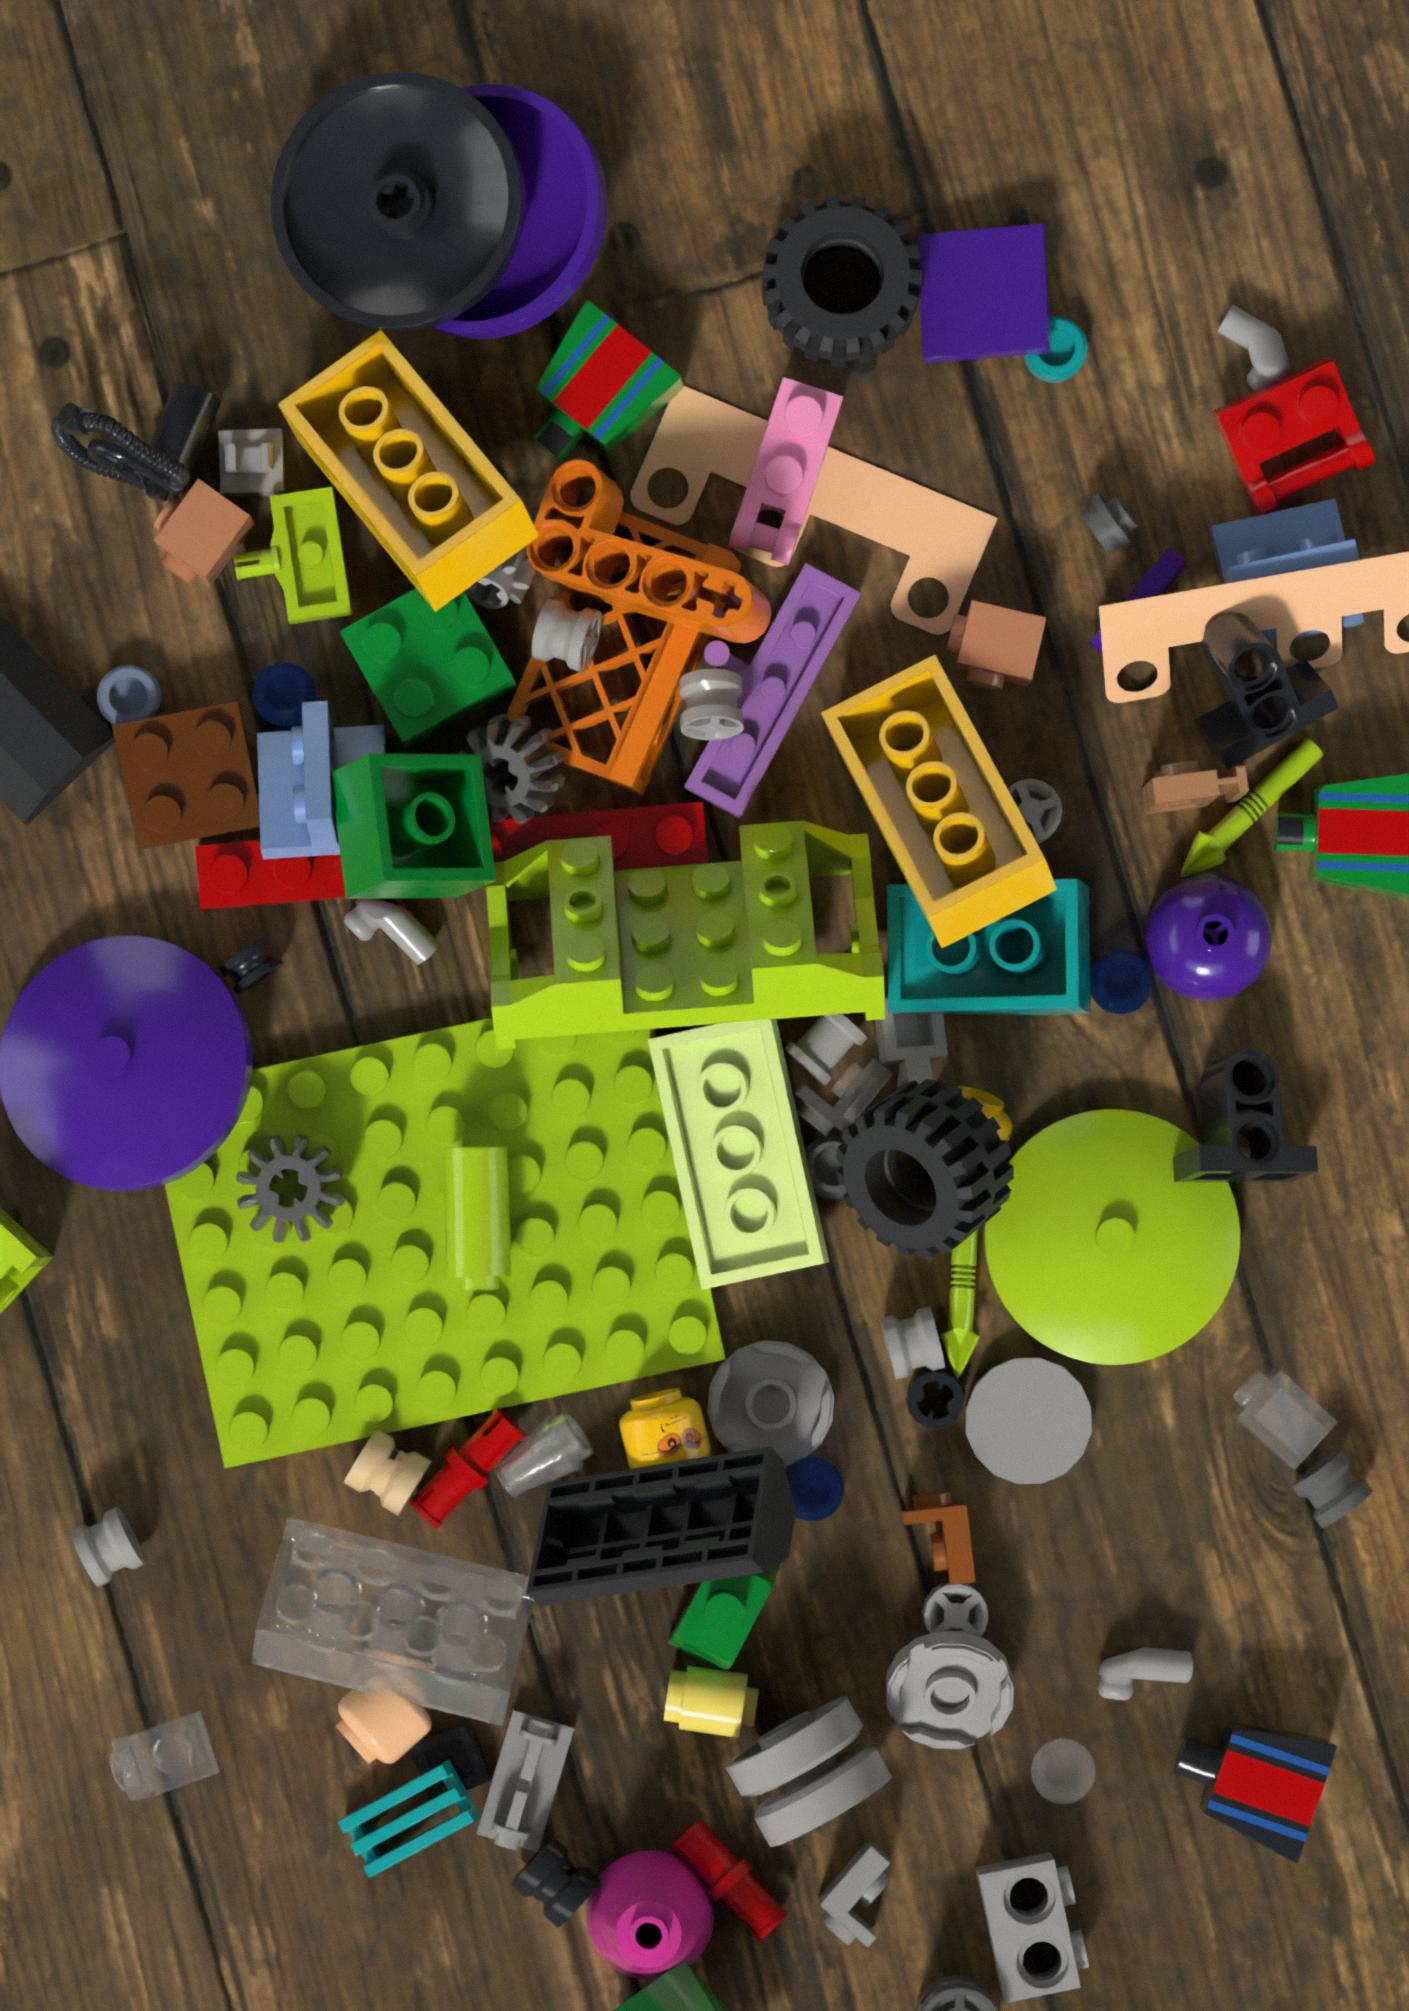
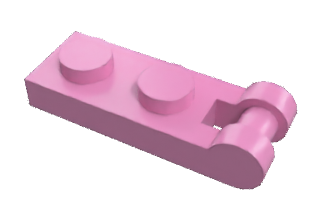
M783 377L728 546L745 552L748 546L772 553L770 560L789 565L841 408L843 396ZM761 507L785 514L780 529L757 522Z

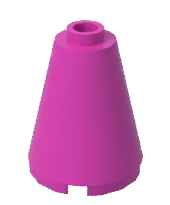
M658 1849L631 1853L613 1861L598 1877L601 1882L588 1898L586 1922L590 1939L605 1962L627 1976L643 1980H656L685 1959L691 1966L700 1957L713 1931L714 1904L712 1898L707 1894L709 1888L706 1882L686 1860L680 1856ZM644 1923H653L660 1928V1931L647 1933L641 1931L638 1927Z

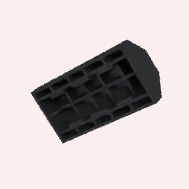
M0 615V799L25 825H28L115 742L113 731Z
M769 1446L548 1482L526 1594L538 1606L765 1573L789 1559L796 1517L783 1459Z

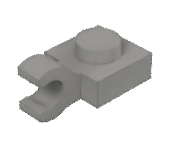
M886 997L885 1019L875 1020L880 1065L899 1064L897 1089L913 1080H916L918 1084L922 1083L925 1079L934 1080L930 1061L942 1060L948 1056L943 1014L888 1013V997Z

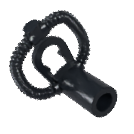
M183 382L174 383L150 445L139 439L132 431H128L127 427H122V424L117 422L115 418L102 413H96L91 409H82L71 402L67 403L60 413L52 419L50 429L56 444L76 464L84 467L86 470L96 472L98 475L102 474L104 477L109 476L110 479L115 478L116 481L135 485L140 490H146V495L151 499L165 502L169 494L186 491L221 401L212 393L195 385ZM94 432L102 433L107 437H111L114 441L117 440V444L95 439L90 440L88 448H86L74 435H89Z

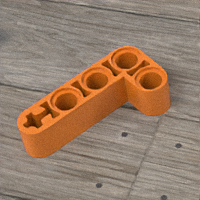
M574 459L565 462L555 470L533 524L539 537L526 547L528 561L535 570L566 591L734 643L745 644L756 640L764 634L771 619L770 603L764 594L748 580L730 570L615 536L614 532L621 516L624 502L622 491L617 484L595 465L586 460ZM595 484V494L587 504L577 507L580 493L586 487ZM573 544V552L569 560L563 565L555 567V559L558 552L566 545ZM630 561L629 572L626 577L618 583L611 584V575L614 569L620 563ZM687 578L684 593L678 599L668 602L667 595L671 585L679 579ZM714 596L723 603L740 606L739 610L728 609L724 613L713 604Z

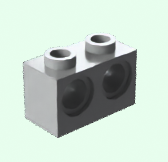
M1051 1852L975 1867L1000 1992L1004 2003L1081 1988L1077 1970L1089 1968L1081 1929L1069 1931L1064 1906L1076 1904L1068 1866L1056 1868L1055 1859ZM1023 1878L1037 1879L1045 1887V1895L1042 1902L1030 1910L1018 1909L1010 1902V1891L1013 1885ZM1036 1942L1051 1943L1058 1950L1056 1964L1045 1973H1033L1023 1966L1025 1951Z

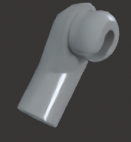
M1232 305L1217 332L1248 350L1253 368H1251L1247 375L1248 385L1256 391L1287 377L1291 366L1279 332L1239 307Z
M378 898L354 901L357 906L344 916V924L361 941L370 940L375 931L380 928L415 964H421L427 960L439 946L438 940L406 908Z
M1143 1647L1107 1658L1099 1666L1096 1673L1101 1675L1098 1692L1103 1698L1128 1700L1133 1695V1679L1188 1683L1193 1672L1192 1655L1189 1651Z

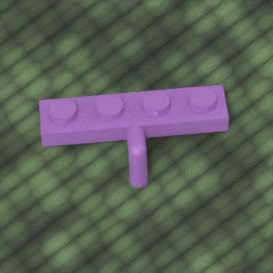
M805 563L751 664L730 654L728 646L722 641H712L706 646L704 650V664L707 669H726L736 672L742 677L743 694L737 699V708L743 712L744 730L731 738L709 740L684 789L741 818L860 599L861 592Z

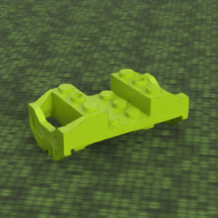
M806 821L740 825L741 861L614 871L611 836L548 840L504 862H494L496 881L486 885L491 962V1010L496 1050L516 1048L517 1039L860 1012H864L866 1021L885 1019L884 972L878 940L868 833L848 835ZM850 874L854 922L850 923L849 927L852 953L817 954L809 877ZM550 898L554 974L519 979L518 953H516V949H512L509 901Z

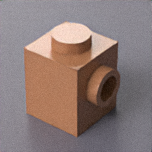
M198 478L183 500L174 496L166 504L154 523V528L160 532L153 541L160 550L166 553L159 563L189 585L198 576L212 586L233 557V553L238 550L256 524L249 514Z
M972 600L967 616L954 614L946 651L958 653L954 670L967 672L965 682L987 689L1002 690L1004 681L1028 687L1033 678L1046 617Z

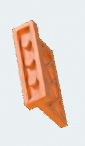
M623 511L621 513L617 526L630 530L634 542L644 544L642 535L660 542L651 547L667 552L677 549L695 556L694 560L739 574L742 564L733 552L711 543L709 545L703 544ZM630 561L620 563L614 569L612 575L628 569ZM687 578L671 585L668 590L667 599L679 595V598L684 593ZM561 588L557 599L563 600L569 609L574 610L573 601L576 593ZM714 596L713 604L723 611L726 603L721 602ZM612 605L613 610L602 615L601 627L618 620L630 651L597 665L594 658H592L588 669L584 672H578L557 682L553 678L548 661H541L531 656L506 716L513 723L515 719L525 715L529 705L551 696L563 727L551 732L550 740L545 743L548 749L564 751V760L561 762L615 783L620 788L643 797L684 702L679 693V679L683 675L698 669L704 655V650L712 636L667 622L661 638L637 647L626 620L627 616L636 612ZM654 653L646 670L642 657ZM634 661L642 681L637 694L612 706L601 675ZM543 674L547 686L536 690ZM593 679L604 709L571 723L559 692ZM629 711L621 728L617 715ZM609 719L617 740L607 763L603 764L584 756L576 733ZM568 737L572 750L553 742Z

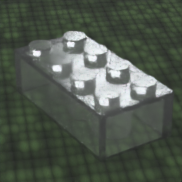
M288 1517L255 1630L252 1664L367 1693L393 1694L409 1699L419 1706L503 1726L534 1606V1601L526 1594L529 1576Z

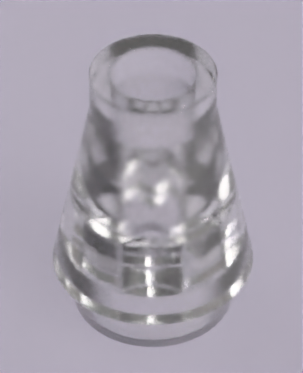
M564 1411L555 1418L547 1415L503 1461L494 1467V1470L506 1491L513 1498H517L530 1489L583 1469V1460L593 1454V1449L579 1424L569 1413Z

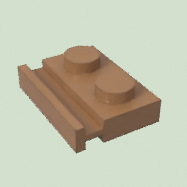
M1185 761L1160 766L1161 771L1155 772V778H1152L1141 789L1144 815L1206 807L1219 795L1224 794L1226 804L1236 803L1249 792L1245 765L1235 767L1224 778L1218 779L1217 769L1200 771L1199 761Z

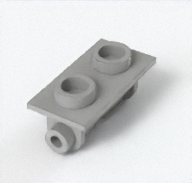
M513 1710L476 1834L494 1839L496 1845L508 1849L518 1850L521 1847L538 1852L575 1728Z

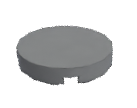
M762 1340L739 1348L720 1364L709 1386L707 1413L715 1436L729 1453L771 1446L783 1459L784 1465L787 1466L803 1460L821 1445L833 1421L834 1394L827 1373L810 1353L788 1342Z
M1040 1357L1013 1358L991 1367L973 1386L965 1406V1433L975 1457L994 1475L1016 1484H1043L1066 1474L1083 1456L1092 1433L1091 1405L1082 1385L1064 1367Z
M937 1631L915 1638L897 1652L887 1670L886 1706L891 1717L893 1714L894 1719L901 1725V1731L911 1740L934 1749H962L975 1745L976 1738L982 1737L988 1732L989 1736H992L1000 1730L1013 1709V1674L1005 1655L988 1640L965 1631Z

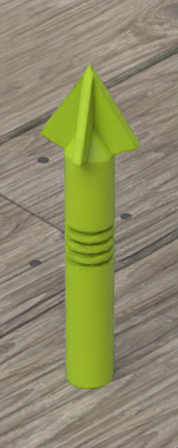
M1305 738L1251 790L1252 793L1249 792L1247 797L1242 799L1243 802L1240 801L1238 803L1239 806L1236 805L1207 834L1199 831L1198 835H1195L1180 877L1208 869L1227 860L1225 851L1254 823L1253 821L1258 820V817L1263 815L1262 812L1265 813L1267 808H1270L1323 756L1320 748L1309 738Z
M978 1230L952 1250L951 1265H954V1268H951V1272H954V1274L950 1275V1278H953V1281H950L953 1287H950L948 1330L939 1335L957 1379L961 1376L980 1338L978 1334L973 1332L975 1289L972 1288V1286H975V1282H972V1279H976V1276H973V1273H976V1269H973V1267H976Z

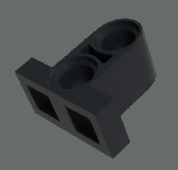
M1232 612L1221 615L1211 622L1204 632L1202 640L1203 652L1225 703L1195 719V723L1202 739L1227 770L1339 708L1331 688L1308 661L1304 659L1285 669L1278 651L1248 616Z
M1255 1048L1241 1049L1213 1062L1205 1069L1200 1082L1204 1146H1196L1173 1156L1174 1182H1293L1318 1172L1316 1146H1284L1279 1075L1277 1067L1269 1055ZM1233 1069L1239 1072L1245 1080V1095L1238 1091L1232 1079ZM1238 1132L1244 1135L1250 1144V1158L1245 1156L1238 1147Z

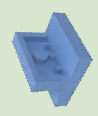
M1335 498L1214 525L1209 529L1222 584L1360 560L1355 539L1345 541ZM1363 614L1342 616V629L1361 625L1364 622ZM1276 628L1261 631L1272 645L1277 644ZM1318 630L1306 631L1296 636L1293 640L1324 632Z
M328 701L302 702V726L291 727V731L257 733L260 849L263 859L340 855L331 772L368 753L387 754L384 725L333 728Z

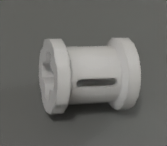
M843 1014L822 1015L797 1043L789 1041L783 1049L808 1073L826 1086L832 1079L829 1073L854 1044L862 1045L867 1036Z

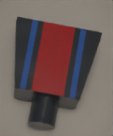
M1228 1722L1219 1748L1185 1737L1180 1746L1173 1773L1206 1784L1199 1807L1206 1815L1283 1858L1298 1863L1338 1746L1322 1737Z

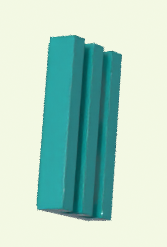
M447 1760L346 1815L337 1823L343 1833L347 1831L350 1833L354 1840L350 1846L356 1856L359 1854L363 1856L366 1862L363 1869L368 1878H371L469 1825L481 1815L450 1760ZM443 1780L448 1789L446 1792L370 1833L367 1831L364 1822ZM456 1803L460 1810L459 1813L386 1853L380 1854L376 1847L377 1844L445 1807Z

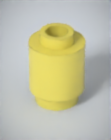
M690 1665L687 1666V1672L671 1669L664 1721L679 1723L680 1730L739 1738L741 1725L754 1727L759 1689L746 1687L748 1674Z

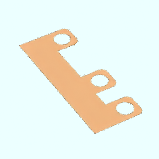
M683 385V389L668 403L630 493L632 504L642 512L671 524L681 525L691 518L710 472L747 487L768 421ZM827 447L795 549L811 514L909 555L910 558L891 601V611L897 619L929 633L941 635L951 629L954 614H957L998 518L836 449ZM662 468H674L680 471L687 479V497L677 507H659L649 497L647 489L649 479L656 471ZM761 507V510H760V511H762V510H771V509H768V508H765V507ZM748 546L746 552L734 548L744 555L773 567L786 565L770 560L772 553ZM935 578L941 581L947 588L949 602L944 612L939 616L923 618L915 614L910 608L908 592L911 586L919 579Z
M1409 551L1099 606L1106 697L1114 703H1123L1157 697L1167 692L1171 685L1168 647L1201 642L1204 632L1210 623L1219 616L1230 612L1242 613L1248 616L1260 631L1276 628L1277 651L1280 654L1285 669L1301 661L1295 659L1289 650L1292 640L1299 634L1310 630H1318L1324 632L1329 637L1330 645L1328 650L1321 657L1308 661V663L1314 669L1330 666L1338 662L1343 654L1342 616L1384 609L1385 648L1395 654L1409 652V642L1402 640L1397 634L1399 622L1409 614ZM1147 661L1156 667L1158 675L1155 682L1144 690L1127 691L1121 688L1117 682L1118 673L1129 663Z

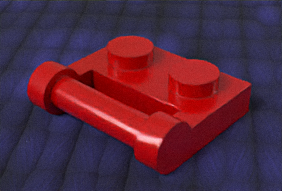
M1329 358L1316 362L1288 375L1280 381L1273 382L1212 411L1248 500L1257 515L1267 514L1277 509L1276 502L1353 467L1357 472L1375 463L1372 449L1361 431L1334 361ZM1333 429L1336 430L1341 445L1265 479L1259 466L1260 463Z

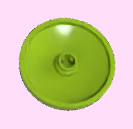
M1103 1109L1072 1115L1057 1121L1039 1131L1014 1153L1008 1161L1009 1164L1014 1166V1179L1007 1184L1011 1189L1008 1200L1000 1206L1001 1210L984 1224V1252L989 1276L997 1295L1012 1318L1025 1332L1051 1350L1069 1358L1101 1365H1124L1154 1359L1169 1353L1195 1336L1211 1320L1226 1298L1234 1280L1240 1252V1223L1235 1199L1228 1182H1174L1173 1156L1196 1146H1201L1194 1138L1175 1125L1152 1115L1123 1109Z

